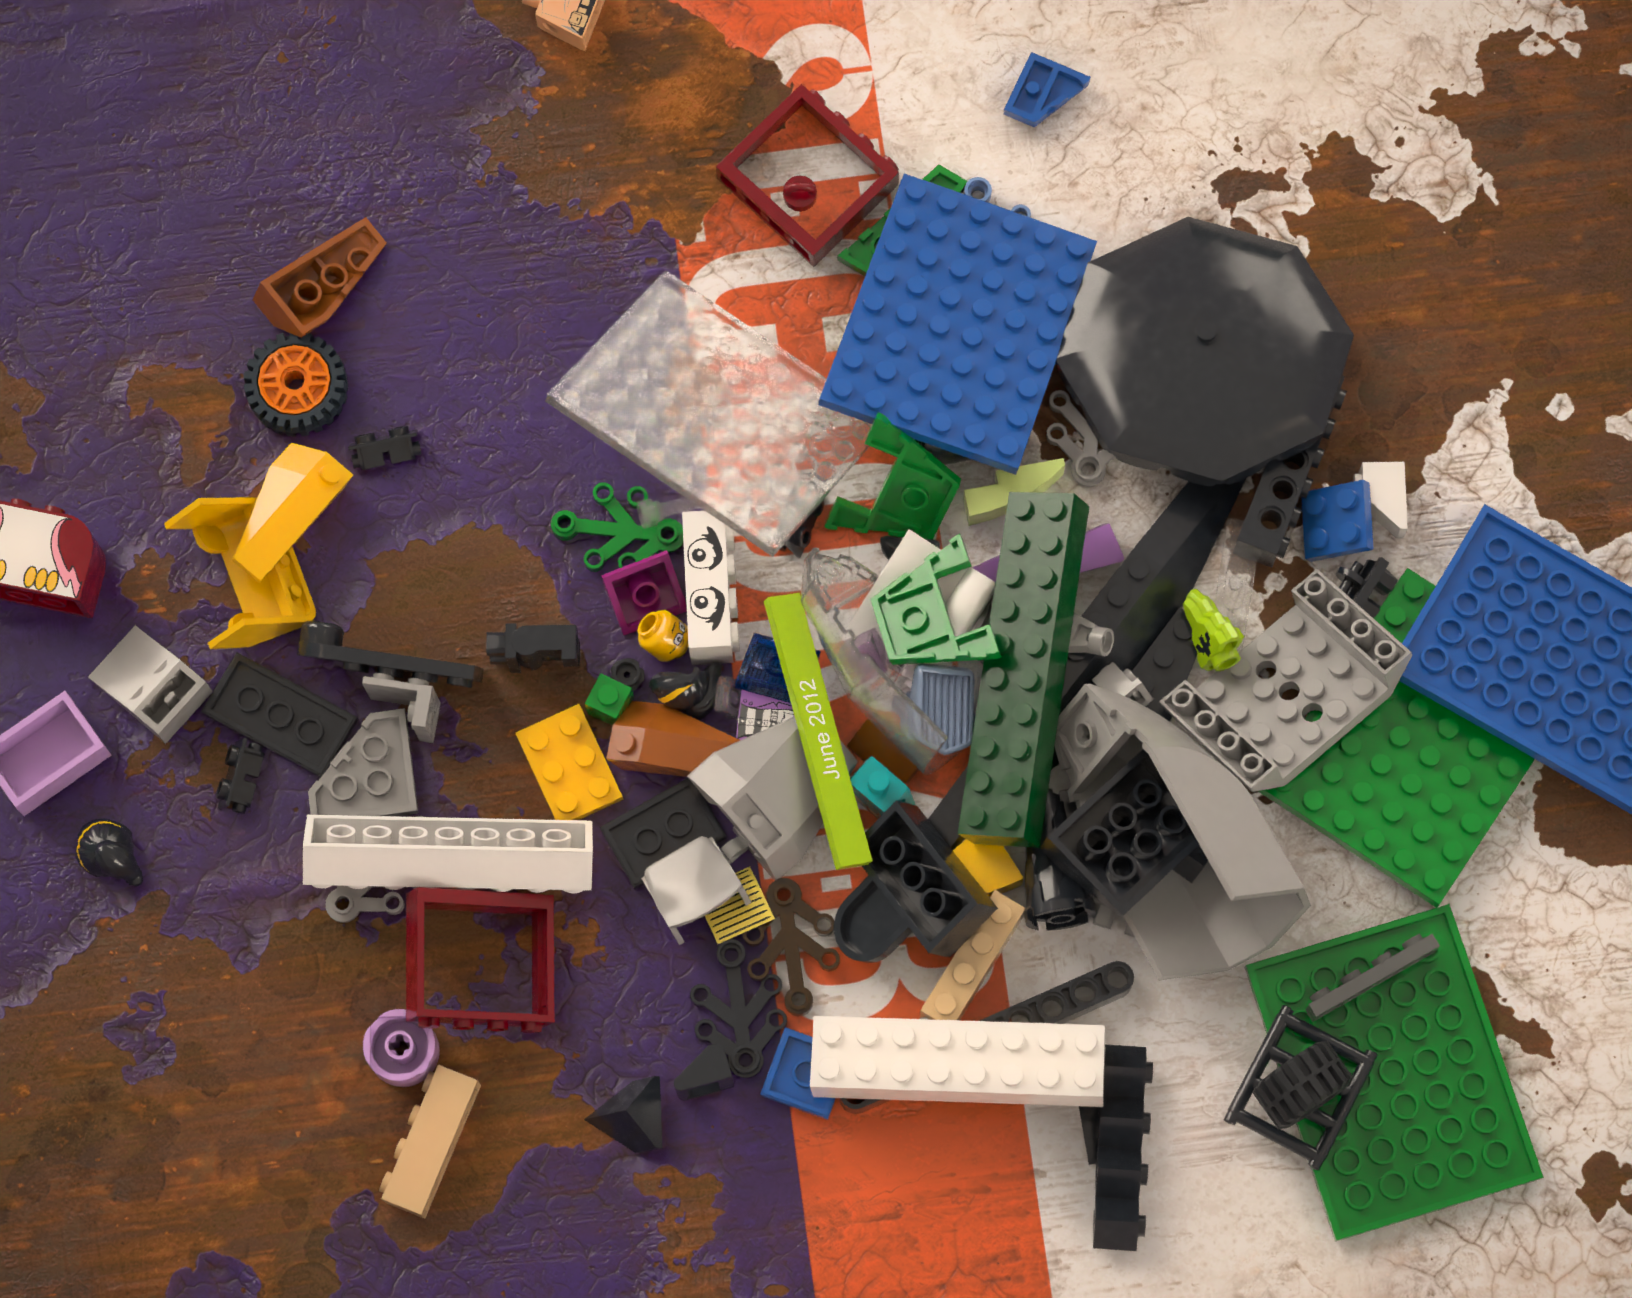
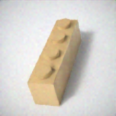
M994 890L990 899L998 909L957 950L920 1010V1018L927 1017L929 1020H961L1024 917L1025 907Z
M441 1065L437 1066L435 1073L431 1071L428 1073L422 1087V1091L426 1093L421 1106L417 1104L414 1106L408 1120V1125L412 1126L407 1139H400L394 1153V1158L398 1159L392 1173L387 1171L379 1189L383 1193L381 1199L385 1203L421 1218H426L480 1090L481 1084L478 1080Z

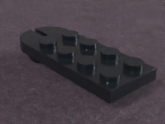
M306 621L301 627L297 650L298 656L343 663L342 669L355 672L369 673V668L375 667L378 668L377 673L388 674L397 678H403L404 672L412 673V678L423 679L432 683H438V677L447 678V684L472 688L473 682L482 683L484 669L475 665L342 647L344 631L342 627L336 624Z

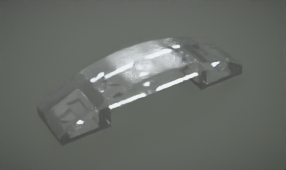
M1227 518L1214 603L1218 611L1223 616L1228 617L1232 625L1239 628L1245 638L1257 562L1233 554L1245 520ZM1244 638L1237 648L1238 653L1243 649Z

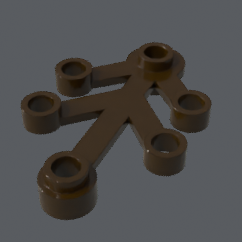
M780 878L770 884L767 889L766 899L774 918L776 919L780 915L781 930L762 955L749 963L748 974L754 981L764 980L769 974V968L782 951L785 950L790 990L785 995V1007L794 1016H804L813 1007V996L804 987L799 948L816 959L820 967L825 971L837 969L840 964V956L836 950L832 948L825 949L795 926L794 913L814 926L815 932L822 937L833 933L834 919L829 914H820L802 901L801 889L795 881L788 878ZM788 890L791 893V897L787 901H781L777 897L779 891ZM775 919L753 928L761 934L760 938L756 941H751L747 938L749 931L744 932L743 939L745 943L752 947L759 946L764 940V932ZM822 919H826L831 923V927L826 931H822L817 927L818 922ZM826 954L835 956L836 962L833 965L827 966L822 962ZM762 964L765 967L764 974L760 976L754 975L752 973L753 966ZM802 994L805 996L806 1001L803 1005L796 1006L792 1002L793 996Z

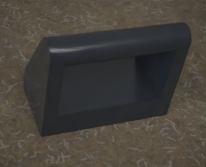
M723 1042L707 1046L674 1080V1087L680 1100L687 1101L734 1087Z

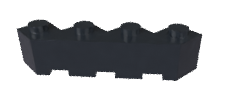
M1105 1044L1103 1107H1099L1095 1209L1093 1211L1094 1249L1137 1251L1138 1237H1145L1146 1215H1139L1140 1185L1147 1186L1148 1164L1142 1163L1141 1148L1143 1134H1150L1151 1113L1144 1112L1145 1083L1152 1084L1153 1062H1147L1146 1047Z

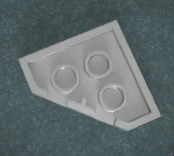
M405 708L370 713L350 742L347 741L332 760L331 766L319 781L316 780L308 791L311 815L396 817L419 813Z

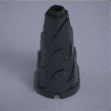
M1048 788L1040 846L1067 819L1064 801H1060V795L1053 793L1051 788ZM1025 847L1026 910L1024 917L1026 926L1039 930L1038 922H1045L1046 931L1061 930L1088 923L1087 913L1094 919L1096 917V907L1091 894L1065 875L1040 848Z

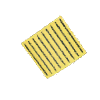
M750 867L735 874L752 903L746 906L737 892L720 907L705 915L717 944L775 919Z

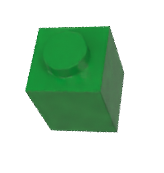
M600 673L585 702L587 714L613 726L628 705L634 700L633 690L631 687Z

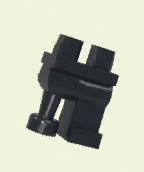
M506 623L505 632H487L486 653L490 657L491 665L507 664L510 673H521V666L531 668V671L537 670L544 661L562 660L564 667L580 666L581 655L580 639H578L576 625H526L518 628L516 623Z

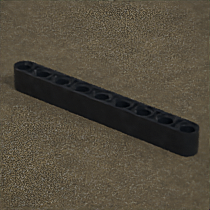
M1111 962L980 1021L1009 1022L1013 1016L1023 1015L1028 1019L1029 1023L1064 1024L1126 996L1132 988L1134 973L1125 962ZM1112 972H1120L1126 977L1127 984L1121 988H1115L1109 984L1107 977ZM1081 986L1089 987L1094 992L1095 997L1090 1002H1081L1076 998L1075 990ZM1047 1001H1056L1060 1004L1062 1012L1058 1016L1050 1017L1043 1012L1042 1005ZM840 1098V1103L844 1110L852 1114L863 1113L890 1101L885 1099H864L860 1104H851L846 1098Z

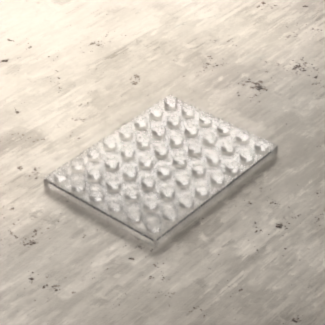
M665 271L547 393L545 402L772 557L870 447L864 443L872 424L818 405L827 378L668 271Z

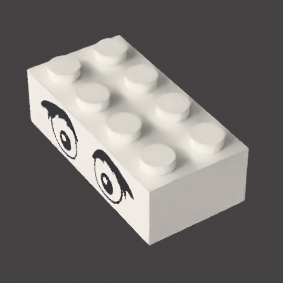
M724 510L682 512L688 644L692 665H705L720 662L721 664L734 663L733 652H740L738 623L731 621V618H738L736 588H730V585L736 584L734 554H728V551H735L732 520L726 521Z

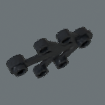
M729 939L718 946L717 958L720 965L726 968L731 1008L711 994L710 988L704 984L695 985L690 991V998L695 1006L707 1008L731 1026L735 1031L736 1043L718 1032L715 1024L709 1019H702L697 1022L695 1034L702 1042H710L711 1044L723 1042L730 1070L740 1078H751L757 1075L763 1067L764 1058L762 1050L774 1034L784 1030L787 1025L786 1014L780 1009H773L766 1015V1024L750 1042L749 1026L770 998L781 993L782 981L777 975L768 974L761 981V987L746 1006L740 969L746 958L745 949L738 940ZM729 950H735L738 953V958L732 962L727 961L725 953ZM768 980L778 982V988L775 991L766 990L765 983ZM705 990L708 996L704 1001H697L694 998L695 992ZM776 1014L783 1018V1023L777 1027L772 1026L769 1022L770 1018ZM705 1024L710 1025L713 1029L712 1033L707 1037L699 1033L700 1027ZM742 1055H750L753 1058L750 1066L744 1067L740 1065L739 1059Z

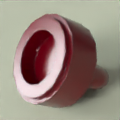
M801 175L787 180L783 188L785 204L788 208L799 212L813 207L817 199L815 183L810 178Z

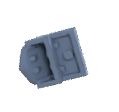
M924 663L916 665L911 691H908L906 696L895 695L893 710L901 716L899 731L908 740H917L943 755H949L969 747L972 742L976 715L974 713V673L965 667Z

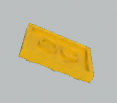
M580 704L516 732V736L555 820H580L624 800Z

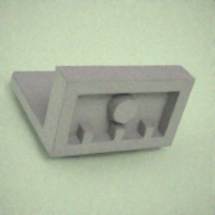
M374 673L373 677H363L362 684L371 700L409 705L407 721L412 722V730L415 731L419 741L434 743L441 703L433 686H429L428 681L418 678H409L408 682L394 681L393 676L383 673Z

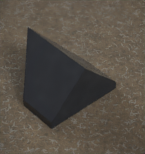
M660 1076L632 1081L584 1120L635 1153L662 1149Z

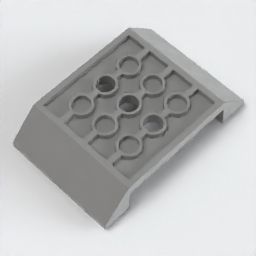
M1318 569L1291 590L1295 606L1239 652L1241 659L1237 664L1226 670L1216 671L1196 689L1185 679L1159 701L1160 705L1252 792L1282 787L1293 780L1392 695L1412 658L1410 650ZM1265 668H1274L1276 670L1275 675L1269 679L1258 677L1259 673ZM1288 689L1300 691L1295 699L1284 700L1281 698L1282 694ZM1313 710H1319L1323 713L1321 718L1314 722L1304 719L1305 715Z

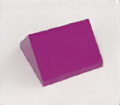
M667 550L601 575L605 591L623 635L637 631L640 621L650 612L667 610L676 616L687 611V605Z

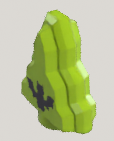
M1198 589L1190 590L1183 603V607L1192 628V641L1198 653L1197 661L1200 668L1206 671L1214 669L1215 671H1223L1234 666L1241 659L1237 648L1242 643L1243 634L1239 628L1232 625L1228 617L1223 616L1218 611L1215 603L1208 596L1203 595Z

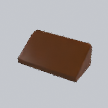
M872 716L864 722L847 745L864 762L869 757H874L906 785L923 767L922 759Z

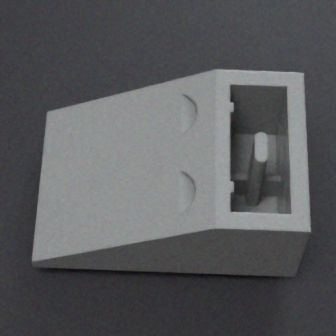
M134 626L88 676L91 681L165 744L212 694V690L206 681L137 626Z

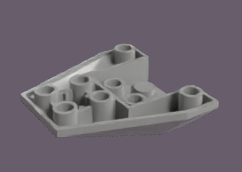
M795 716L713 752L687 776L709 803L720 808L756 851L753 856L774 881L782 878L803 859L823 824ZM840 740L850 776L858 761Z

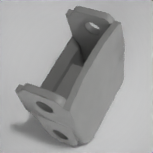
M701 836L650 865L645 870V876L641 878L679 945L683 944L684 940L676 927L688 924L709 914L728 901L737 892L746 906L752 903L731 865L725 859L712 837Z

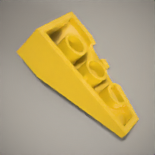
M291 443L269 467L232 561L260 583L341 493L353 477V474L329 453Z

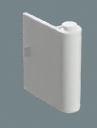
M908 529L841 637L907 678L904 685L911 689L914 669L918 664L892 665L888 658L870 600L904 573L910 574L925 562L924 558L935 551L937 554L941 551V549ZM971 567L938 579L955 636L972 630L994 595L995 582ZM936 662L924 664L949 666L951 662Z

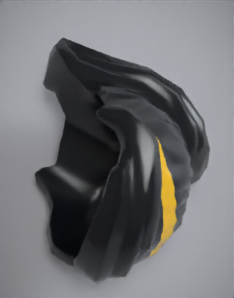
M720 662L709 664L703 671H700L698 667H694L691 674L659 672L651 678L649 687L664 705L676 710L686 711L689 716L702 720L718 703L721 694V672L724 670V665Z
M103 818L93 819L82 826L78 833L75 852L79 865L86 872L95 877L103 876L126 880V883L135 887L143 882L142 871L134 857L132 832L125 825Z

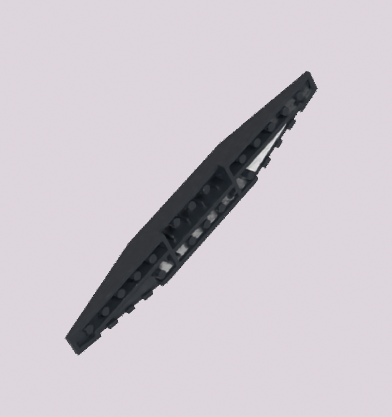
M1247 478L1230 485L1223 483L1215 484L1214 486L1200 485L1188 481L1133 548L1081 616L1097 626L1112 629L1114 633L1112 650L1107 656L1087 652L1068 653L1059 715L1084 684L1095 685L1092 679L1105 666L1114 662L1122 672L1127 668L1131 672L1178 608H1182L1190 590H1193ZM1055 747L1051 770L1059 765ZM968 766L928 818L952 850L965 840L964 837L958 834Z

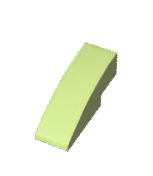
M1064 458L1019 466L1016 475L1003 470H996L995 484L964 490L963 501L968 525L990 521L1006 515L1009 492H1045L1064 475Z

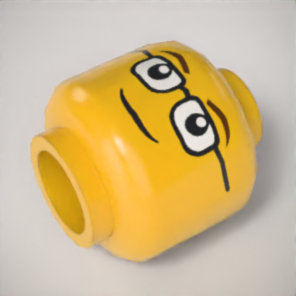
M667 610L650 612L639 623V645L661 662H668L679 658L685 654L689 646L688 626Z

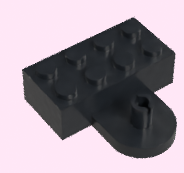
M896 800L865 832L872 862L862 867L868 876L840 905L835 916L834 935L839 948L846 956L866 963L878 962L888 957L912 932L928 953L950 958L998 907L919 807Z

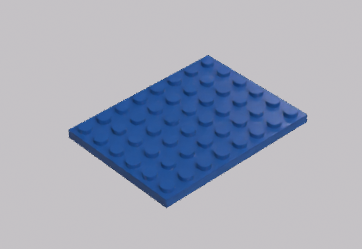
M904 173L818 405L870 424L873 423L877 412L882 413L894 426L915 440L1016 475L1053 371L1063 333L1088 262L1091 261L1097 241Z
M1484 504L1402 642L1412 652V658L1399 681L1632 814V587Z

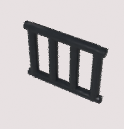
M1282 1005L1223 1120L1232 1125L1239 1123L1309 1160V1166L1319 1171L1368 1078L1378 1054L1368 1049L1363 1052L1292 1015L1294 1011L1287 1005ZM1286 1028L1315 1043L1328 1041L1337 1055L1357 1065L1349 1086L1338 1094L1341 1098L1332 1116L1317 1109L1305 1117L1325 1128L1316 1147L1281 1129H1277L1276 1126L1244 1110L1255 1087L1263 1080L1261 1076L1269 1060L1271 1059L1283 1065L1294 1057V1055L1277 1047Z

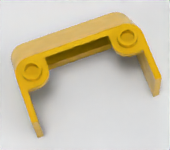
M257 497L198 498L164 523L166 530L192 529L196 543L201 549L212 554L221 553L243 613L233 616L229 620L228 629L208 642L210 649L251 647L299 629L306 621H312L316 615L312 597L293 547L288 550L260 583L232 561L254 509Z

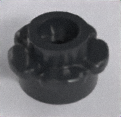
M626 658L618 660L613 664L610 678L631 687L634 691L638 688V684L643 682L645 674L644 670L639 667L638 661ZM629 672L630 677L625 678L624 673Z

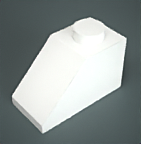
M1362 462L1359 474H1354L1353 482L1365 480L1370 483L1372 517L1395 538H1404L1408 529L1404 462Z

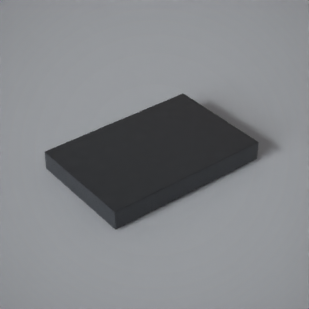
M689 778L600 827L602 834L634 890L644 885L641 878L645 876V870L650 865L701 836L712 837L716 844L727 838L705 797Z

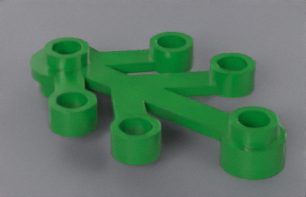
M605 482L598 483L594 487L593 497L597 504L605 507L616 522L580 519L568 510L557 512L551 520L553 534L563 541L573 539L578 533L614 537L601 548L590 549L585 553L584 564L592 572H598L603 569L606 561L635 539L648 542L634 554L630 552L622 554L618 560L619 568L623 567V562L627 559L637 562L653 556L659 551L667 550L668 553H672L680 549L684 544L682 524L675 519H663L649 502L648 493L641 486L632 487L627 493L629 505L634 509H639L651 526L637 525L614 497L612 486ZM602 489L610 492V495L605 499L597 496L598 492ZM636 493L644 495V499L639 503L631 500L632 496ZM561 519H569L571 521L570 526L567 528L559 527L558 523ZM665 530H672L674 532V536L669 540L662 538L661 534ZM593 555L601 558L600 563L597 565L589 564L588 560Z

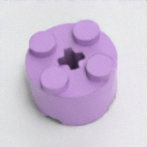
M405 1009L390 1010L380 1015L369 1026L363 1040V1052L368 1065L382 1081L393 1086L409 1087L424 1081L430 1071L433 1072L439 1059V1042L432 1028H419L418 1022H406ZM404 1041L409 1049L404 1050L403 1055L399 1056L394 1048H399L400 1042Z

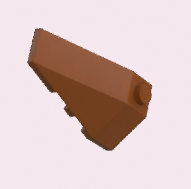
M365 217L261 281L253 301L274 327L302 338L331 318L386 246L387 242Z
M632 701L613 724L606 759L621 770L687 777L713 752L740 740L664 704Z

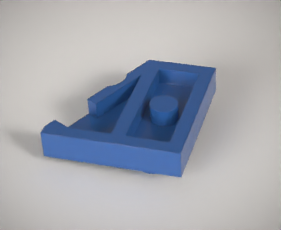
M1031 52L1004 108L1003 115L1036 127L1088 87L1091 77Z

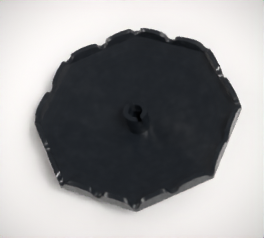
M1186 217L1088 262L1063 333L1055 363L1060 378L1076 404H1080L1083 408L1087 423L1102 448L1113 454L1117 460L1148 470L1165 468L1171 471L1172 475L1180 479L1200 485L1214 486L1215 484L1223 483L1230 485L1259 472L1271 460H1284L1306 450L1323 436L1348 360L1354 334L1298 246L1192 217Z

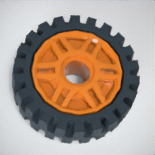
M284 333L276 335L277 340L271 341L269 338L264 342L265 347L262 349L258 347L253 352L255 357L249 359L247 363L248 370L244 373V390L252 411L263 425L268 429L272 428L278 434L284 432L287 436L295 437L296 433H300L303 437L308 436L309 431L312 430L316 433L322 431L324 424L329 426L334 422L333 417L340 415L342 404H345L347 400V374L339 355L330 344L327 345L320 337L314 338L310 333L302 338L291 333L290 336L286 337ZM295 379L304 380V384L299 389L292 390L288 388L291 381Z

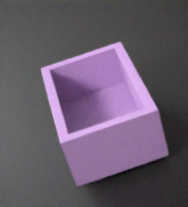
M63 691L0 735V786L17 810L25 816L112 755L66 691Z

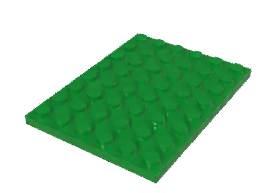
M1407 568L1379 608V613L1373 619L1402 643L1436 586ZM1399 681L1392 695L1287 785L1258 792L1438 908L1535 759ZM1319 710L1310 711L1305 720L1309 722L1317 721L1323 713Z
M1450 904L1245 965L1244 968L1266 1034L1282 1005H1287L1294 1011L1292 1015L1363 1052L1368 1049L1378 1054L1374 1066L1320 1170H1314L1310 1166L1335 1242L1544 1178ZM1418 934H1421L1422 938L1430 934L1434 935L1440 945L1435 953L1318 1020L1311 1021L1305 1011L1308 1004L1312 1002L1309 998L1311 995L1327 986L1330 991L1343 985L1340 981L1341 978L1356 969H1359L1361 973L1373 968L1371 961L1390 951L1392 956L1404 950L1402 944ZM1286 1028L1277 1047L1296 1056L1315 1044V1042ZM1339 1056L1353 1075L1357 1065ZM1336 1095L1318 1109L1332 1116L1341 1096ZM1306 1118L1297 1122L1296 1125L1301 1140L1316 1147L1325 1128Z

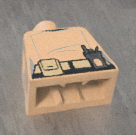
M522 0L523 4L537 8L535 16L537 26L540 29L583 51L587 48L605 0Z

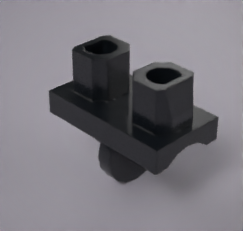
M1379 557L1377 561L1369 559L1364 566L1360 562L1355 561L1350 569L1339 567L1335 573L1337 578L1342 581L1339 588L1372 618L1379 613V608L1381 607L1369 598L1372 591L1376 590L1383 596L1388 595L1398 581L1386 569L1389 562L1382 557Z

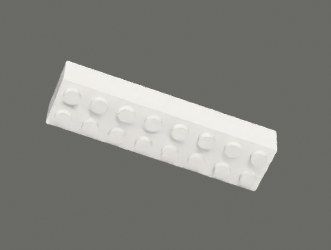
M307 815L303 841V885H312L316 888H328L332 885L348 886L353 889H363L368 886H384L390 890H398L403 887L456 888L459 890L491 888L498 892H506L511 889H528L536 893L547 890H564L568 893H580L583 890H591L592 821Z
M814 1016L810 1088L813 1097L1103 1107L1105 1025Z

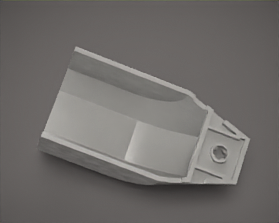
M1084 684L1059 715L1055 740V750L1061 770H1067L1071 787L1067 790L1069 801L1076 802L1078 809L1144 749L1149 754L1208 859L1207 864L1193 883H1190L1172 870L1124 915L1158 980L1229 971L1272 948L1306 912L1311 904L1304 886L1248 790L1237 777L1220 764L1201 745L1164 717L1121 694L1093 684Z

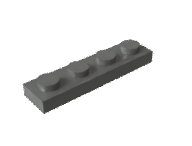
M1418 934L1402 944L1404 950L1392 956L1390 951L1371 961L1373 968L1364 973L1356 969L1341 978L1340 981L1343 985L1330 991L1327 986L1311 995L1309 998L1312 1002L1305 1009L1311 1021L1318 1020L1435 953L1440 945L1434 935L1430 934L1422 938L1421 934Z

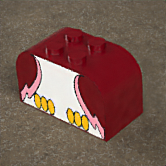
M11 499V502L0 501V600L93 619L106 570V559L102 548L87 526L78 518L65 514V510L55 506L46 505L44 509L31 507V503L21 499Z

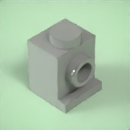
M1114 662L1105 666L1092 679L1096 686L1121 694L1143 706H1147L1154 700L1142 682L1128 668L1122 672Z

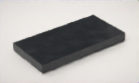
M236 652L201 711L208 718L262 745L271 752L320 778L331 766L330 763L342 749L359 720L357 716Z

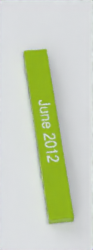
M800 593L768 597L764 600V605L835 868L840 870L868 865L872 862V857Z

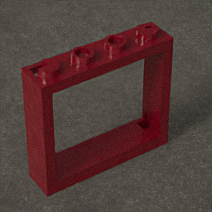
M801 84L716 165L717 179L808 263L815 267L899 185V168L890 157L879 155L874 150V145L867 136L862 133L857 135L849 127L850 123L840 112L835 111L833 113L825 106L824 98L816 90L811 89L809 91ZM801 106L807 109L880 176L816 240L738 169Z
M417 887L406 894V1022H418L419 1028L429 1029L440 1027V1023L452 1024V1029L471 1030L474 1029V1025H487V1031L493 1032L507 1031L508 1026L521 1027V1032L539 1033L542 1032L543 1027L554 1023V895ZM424 909L532 915V1014L424 1009Z

